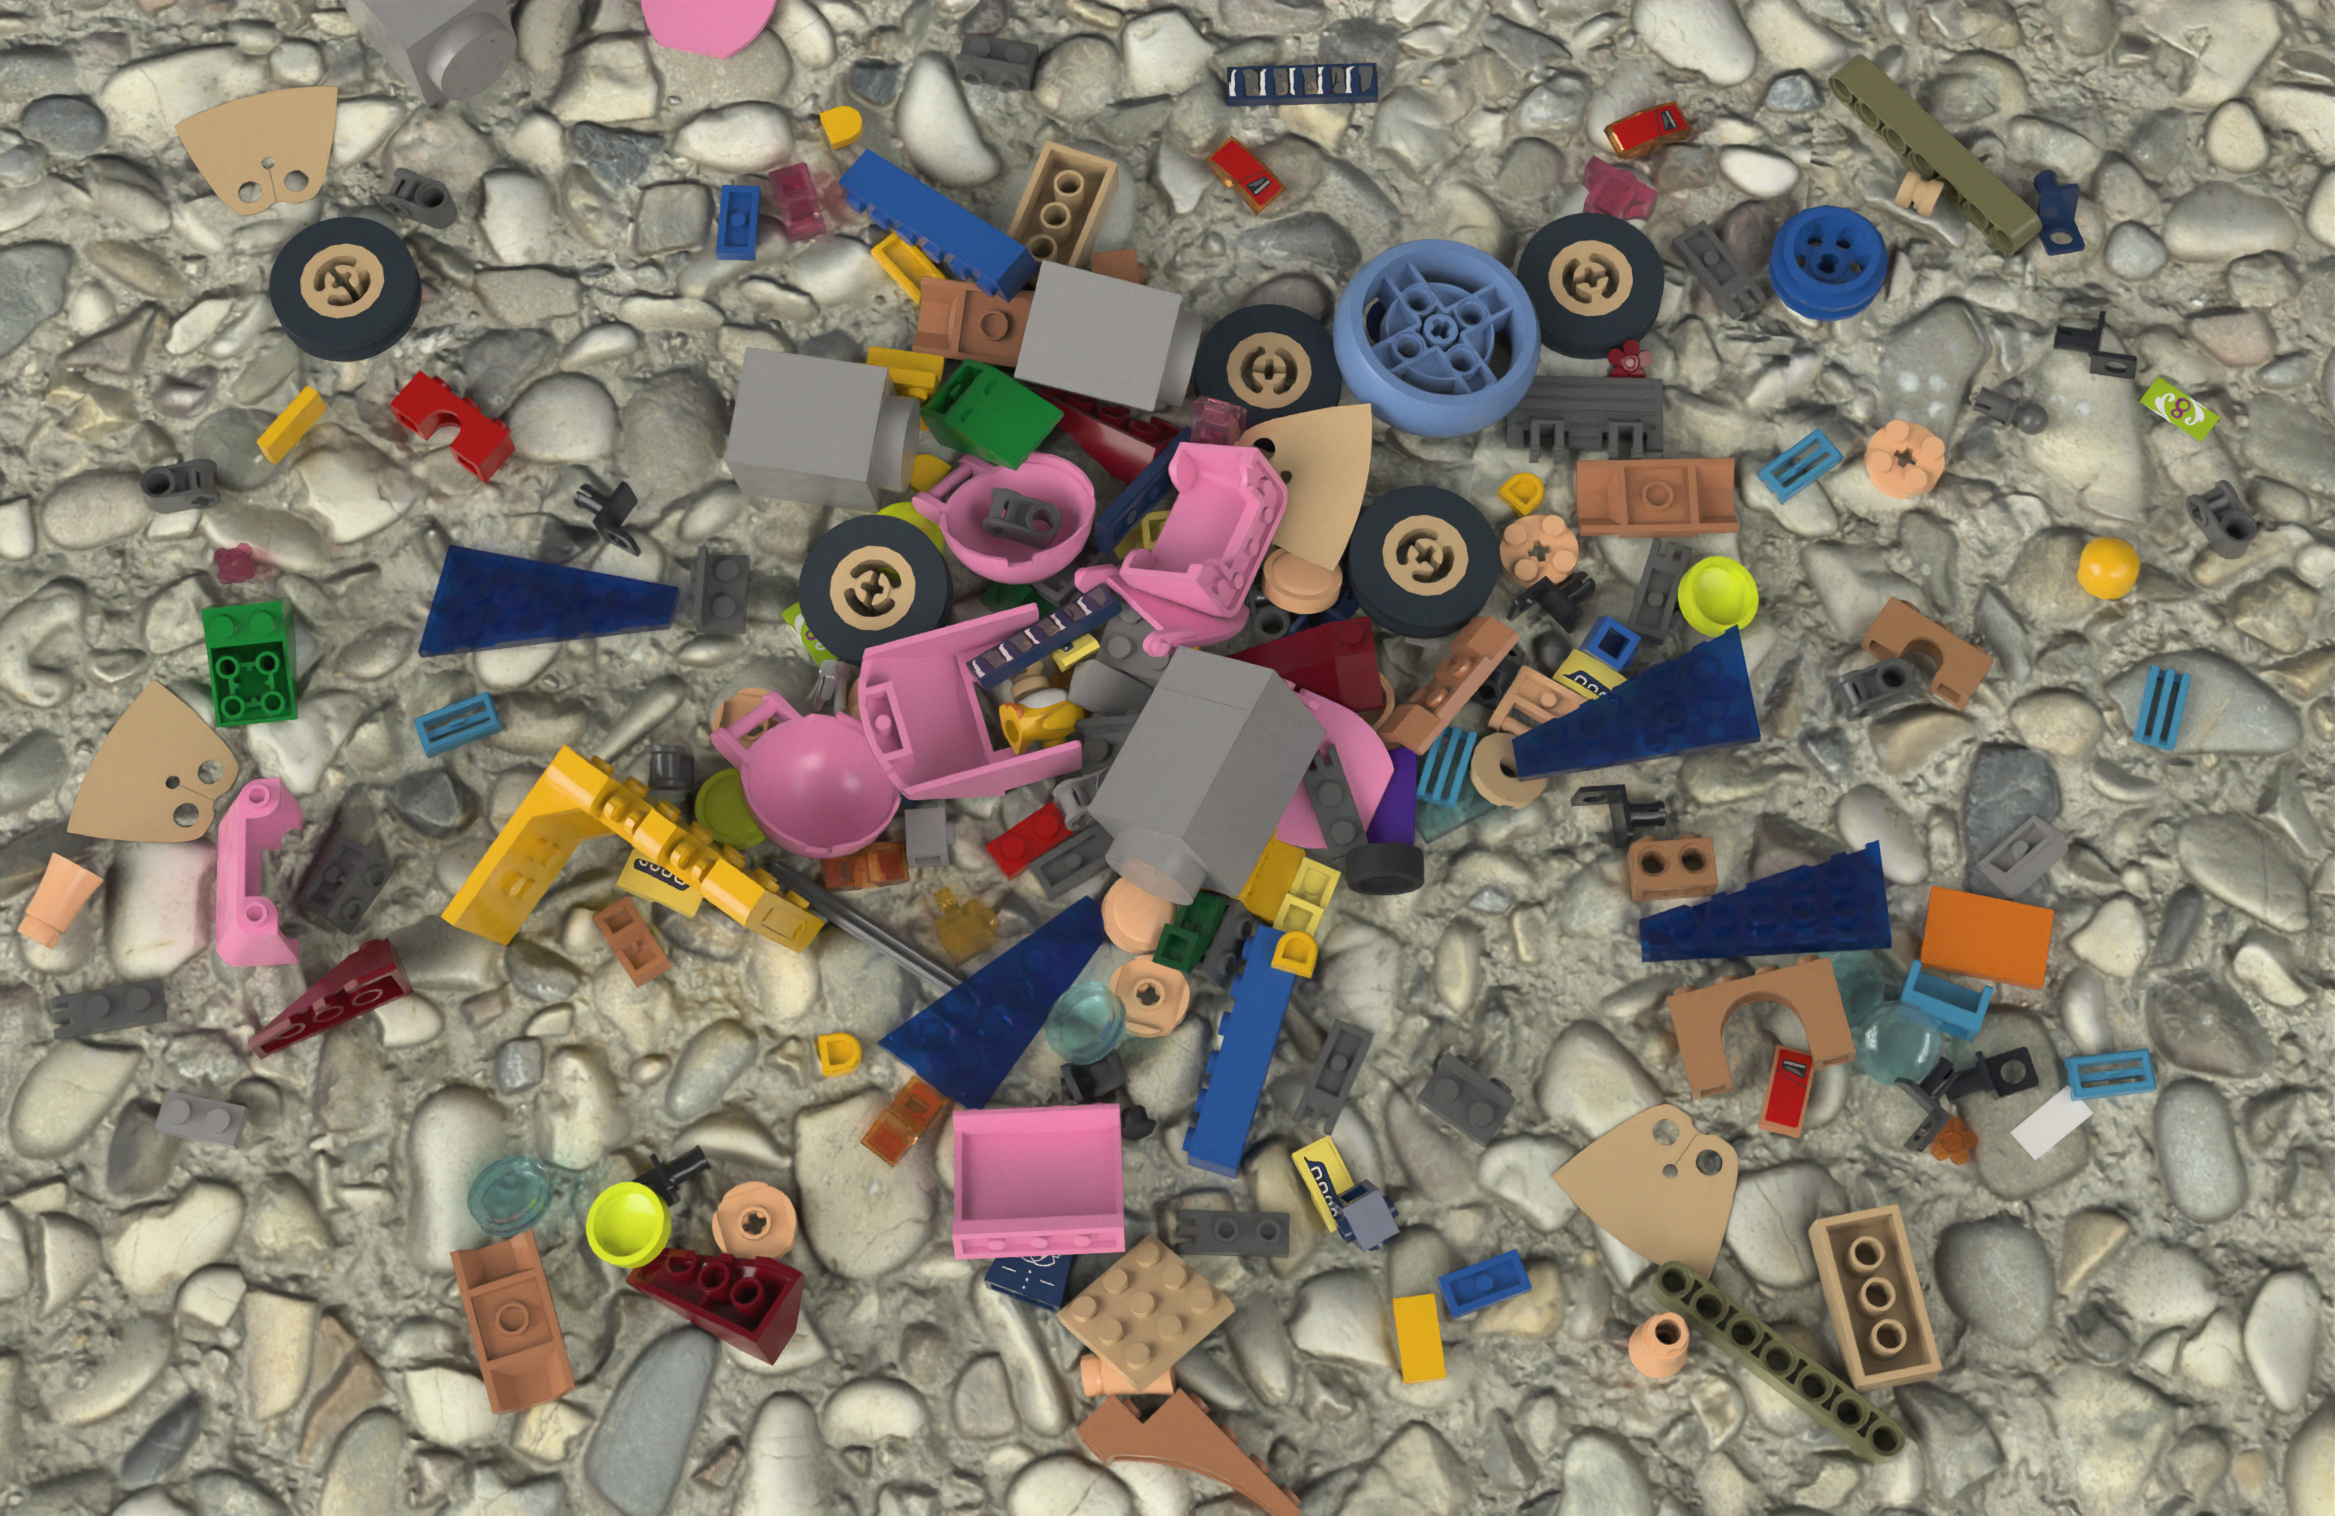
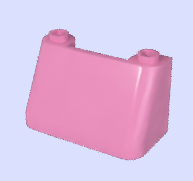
M1180 442L1168 468L1171 481L1180 492L1152 553L1147 549L1134 548L1124 559L1119 574L1132 588L1212 616L1233 618L1241 609L1288 503L1287 487L1258 448Z
M281 778L257 779L246 784L219 824L215 945L220 957L231 966L249 967L300 963L301 943L297 939L288 938L281 932L277 907L268 898L261 897L262 850L282 849V838L288 831L293 828L303 829V809Z

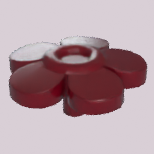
M1629 339L1623 343L1624 353L1618 348L1611 349L1607 359L1611 364L1617 365L1611 370V376L1627 378L1629 375V378H1645V371L1641 367L1651 365V353L1647 350L1639 351L1640 345L1634 339Z

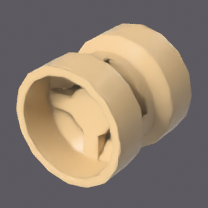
M1909 169L1897 193L1894 205L1904 209L1911 205L1914 209H1917L1919 215L1930 218L1945 183L1935 179L1923 181L1921 180L1920 173Z
M1042 660L1008 678L1013 685L1010 692L1014 703H1019L1033 693L1051 688L1048 678L1042 676Z

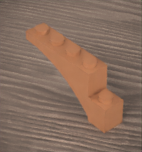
M1179 1388L1144 1424L1139 1421L1143 1414L1128 1398L1125 1397L1120 1401L1112 1394L1076 1429L1077 1437L1106 1467L1112 1462L1129 1461L1157 1463L1185 1469L1214 1479L1242 1493L1268 1511L1272 1516H1301L1302 1511L1297 1507L1301 1503L1300 1499L1285 1484L1278 1488L1267 1477L1271 1471L1257 1455L1252 1453L1247 1457L1236 1446L1240 1442L1238 1436L1223 1422L1217 1426L1206 1415L1210 1411L1209 1407L1194 1392L1187 1396Z

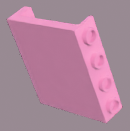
M1120 1103L953 1111L954 1221H952V1238L955 1260L1125 1252Z

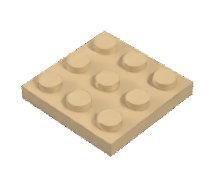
M1150 1233L1056 1314L1063 1326L1141 1393L1236 1310L1232 1301Z

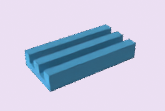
M1817 428L1760 469L1757 477L1761 482L1765 481L1768 484L1767 489L1771 493L1775 492L1777 494V500L1782 505L1842 462L1844 456L1823 432ZM1817 442L1820 443L1821 447L1778 478L1773 476L1776 471ZM1829 453L1830 456L1788 487H1783L1788 481Z
M2152 664L2148 670L2132 741L2172 751L2176 744L2191 675L2183 673L2182 676L2177 675L2175 670L2167 669L2166 671L2159 670L2160 666ZM2159 680L2163 681V686L2150 736L2144 734L2156 681ZM2172 684H2174L2178 688L2166 739L2164 740L2160 736Z
M489 691L413 719L427 758L503 731ZM486 706L487 710L451 721L447 725L426 732L425 728Z
M1454 726V728L1446 727L1431 744L1416 791V799L1454 810L1477 738V732L1471 730L1469 733L1464 732L1462 728ZM1443 736L1450 738L1432 794L1426 792ZM1458 741H1462L1466 744L1449 798H1445L1441 794Z
M2148 1048L2070 1057L2064 1061L2065 1070H2068L2069 1076L2067 1081L2068 1085H2071L2072 1092L2070 1094L2072 1101L2149 1093L2157 1089ZM2135 1061H2141L2142 1067L2086 1074H2079L2078 1068ZM2138 1077L2145 1078V1081L2090 1088L2081 1087V1084Z

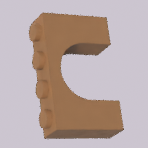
M1808 955L1797 959L1793 966L1779 969L1778 965L1764 966L1755 970V975L1741 979L1738 978V975L1724 976L1715 980V985L1701 989H1698L1697 985L1684 986L1676 989L1673 996L1667 997L1693 1101L1734 1091L1732 1077L1722 1044L1723 1031L1730 1017L1738 1009L1753 1002H1774L1788 1008L1796 1015L1803 1026L1815 1071L1856 1061V1049L1830 957L1820 959L1819 955Z

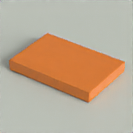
M1932 885L1929 891L1919 960L1923 961L1921 967L2040 991L2044 985L2054 910Z

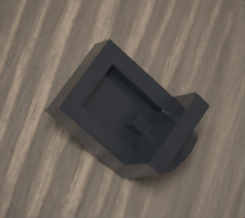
M1108 1045L1075 1063H1066L1060 1066L1064 1075L1060 1079L1063 1090L1070 1100L1075 1099L1077 1104H1090L1131 1083L1114 1045Z

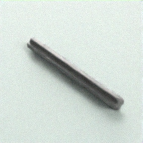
M776 861L769 869L768 873L778 880L776 883L780 886V889L786 893L790 889L810 902L808 907L951 999L964 1005L972 996L975 989L971 982L782 861Z

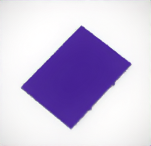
M1408 748L1387 750L1394 767V773L1369 825L1366 837L1368 843L1397 842L1415 846L1418 755Z

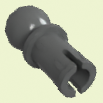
M1983 386L1973 408L1974 411H1979L2006 422L2004 426L2007 427L2011 420L2016 421L2020 430L2029 435L2041 433L2048 425V415L2041 406L2031 404L2023 408L2018 406L2019 397H2016L2014 400L1988 390Z

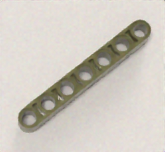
M1861 54L1856 55L1829 77L1828 85L1833 95L1914 171L1920 173L1924 180L1930 181L1935 179L1945 183L1940 195L2002 252L2013 255L2042 230L2040 218L2022 199L1867 57Z
M1669 1261L1659 1267L1651 1283L1653 1297L1658 1303L1670 1312L1681 1316L1685 1323L1868 1461L1874 1464H1884L1890 1462L1902 1451L1905 1445V1433L1896 1421L1686 1264L1680 1261ZM1666 1275L1678 1277L1682 1282L1683 1290L1677 1293L1666 1290L1662 1284V1277ZM1700 1301L1711 1302L1717 1309V1317L1712 1319L1702 1317L1697 1311L1696 1303ZM1734 1327L1747 1329L1752 1336V1343L1748 1345L1737 1343L1731 1335V1329ZM1769 1353L1782 1355L1786 1360L1787 1369L1784 1371L1771 1369L1766 1361V1355ZM1813 1379L1817 1381L1822 1389L1821 1397L1811 1398L1807 1396L1802 1389V1380ZM1841 1405L1851 1407L1857 1415L1856 1424L1843 1423L1837 1415V1407ZM1874 1432H1883L1891 1438V1451H1881L1874 1445Z

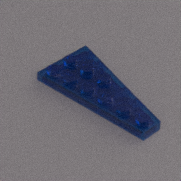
M449 545L418 653L421 658L671 629L680 591L678 587Z
M1738 624L1725 630L1724 634L1709 642L1703 641L1693 646L1691 651L1671 661L1666 660L1613 687L1611 692L1595 700L1592 698L1580 704L1579 708L1558 719L1553 718L1513 738L1512 748L1518 781L1524 782L1760 742L1761 735Z
M1879 840L1865 844V849L1848 855L1845 851L1831 855L1830 861L1812 867L1804 864L1747 883L1746 889L1728 895L1725 891L1711 895L1710 901L1692 907L1684 904L1639 919L1642 962L1891 949L1892 936Z
M1088 895L1084 896L882 1038L876 1045L965 1111L969 1109L982 1110L1107 937L1104 930L1105 924L1101 914V905Z

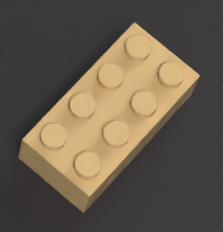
M1046 140L1006 234L1027 247L1039 267L1021 290L1035 291L1042 260L1082 270L1085 269L1090 253L1093 250L1119 187L1117 162Z
M1898 1203L1816 1219L1809 1228L1808 1233L1848 1386L1858 1394L1934 1379L1943 1369Z

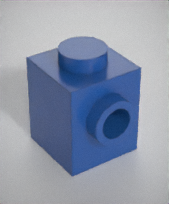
M1599 616L1578 650L1614 671H1620L1622 667L1626 669L1636 657L1639 650L1636 645L1641 637L1610 616Z

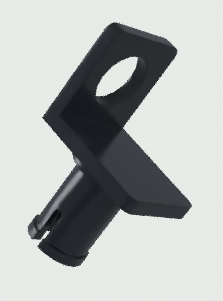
M2100 311L2097 327L2094 326L2093 330L2062 326L2061 324L2057 325L2053 349L2088 353V357H2091V374L2135 379L2137 368L2136 356L2100 351L2105 330L2106 311ZM2117 362L2125 365L2126 368H2113L2106 363Z
M622 481L611 496L593 488L589 484L582 485L580 489L586 492L587 496L577 491L574 498L575 505L596 515L592 522L605 541L639 557L642 552L633 537L619 529L638 502L629 484Z
M1580 571L1575 577L1558 588L1547 576H1544L1513 601L1506 618L1512 622L1538 602L1570 634L1576 629L1582 616L1581 610L1576 605L1596 591L1595 582L1592 578H1589L1583 583L1582 580L1588 574Z
M1513 647L1509 651V655L1504 657L1470 699L1495 711L1521 668L1525 653Z
M1625 784L1580 787L1570 799L1571 806L1609 804L1617 849L1624 848L1634 835L1633 827H1661L1666 823V811L1659 812V809L1665 808L1662 800L1630 803L1627 799ZM1602 794V795L1595 796V797H1588V796H1591V795Z
M2020 1047L1987 1059L1982 1051L1975 1052L1978 1059L1975 1062L1976 1066L1961 1071L1962 1075L1954 1081L1945 1094L1948 1101L1951 1102L1954 1099L1985 1090L1986 1093L1991 1094L1994 1100L2035 1088L2039 1086V1079L2026 1047ZM2009 1061H2019L2025 1066V1077L2018 1083L2011 1084L2006 1082L2002 1078V1067Z
M1944 1057L1938 1059V1062L1920 1084L1902 1077H1897L1894 1081L1899 1088L1929 1114L1905 1142L1904 1146L1910 1151L1921 1153L1952 1117L1940 1106L1939 1100L1954 1081L1962 1075V1072L1957 1067L1953 1069L1954 1064Z
M698 1144L695 1148L668 1163H665L664 1160L660 1162L655 1153L650 1155L649 1157L655 1168L630 1182L655 1186L668 1207H671L681 1201L676 1192L680 1190L678 1185L707 1169H711V1166Z

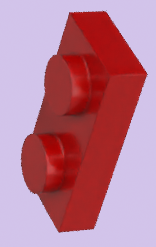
M1051 801L985 846L988 854L1010 882L1026 871L1028 864L1075 837V831L1067 829L1064 822L1065 818Z

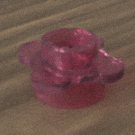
M240 543L236 548L228 550L219 548L215 551L213 558L219 566L217 579L222 584H230L231 582L242 583L254 577L256 567L250 558L253 550L249 544ZM233 561H238L237 566H231Z

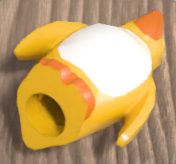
M1061 688L1041 690L1025 697L1017 704L1006 702L999 707L1002 730L1016 755L1025 752L1029 744L1036 740H1041L1042 746L1045 749L1066 743L1065 737L1076 731L1075 724L1077 719H1088L1092 712L1068 701L1069 690Z

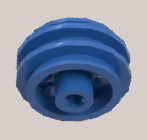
M1823 205L1804 209L1784 223L1774 239L1768 273L1775 293L1788 308L1808 319L1832 322L1852 318L1871 305L1879 293L1886 276L1888 253L1882 235L1867 218L1849 208ZM1821 243L1818 247H1812L1810 244ZM1796 258L1802 259L1805 262V266L1800 268ZM1858 264L1861 272L1853 273L1849 266Z

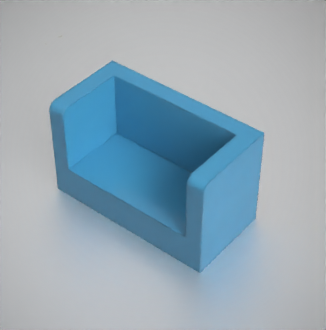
M1914 959L1907 970L1893 1014L1972 1042L1980 1031L1994 988L1985 985L1981 993L1975 992L1920 971L1923 961Z

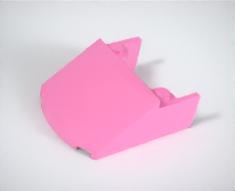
M1036 603L865 649L858 679V703L863 731L868 746L880 769L893 786L909 800L1005 796L1006 790L1082 769V746L1080 740L1035 752L1027 748L1025 752L1019 755L1014 753L1012 747L993 751L973 686V682L977 681L970 674L965 664L1039 621V610Z

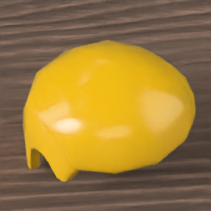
M2100 536L2092 539L2090 543L2086 544L2080 556L2077 572L2078 582L2089 594L2100 599H2119L2129 593L2134 587L2140 571V558L2132 544L2118 537Z

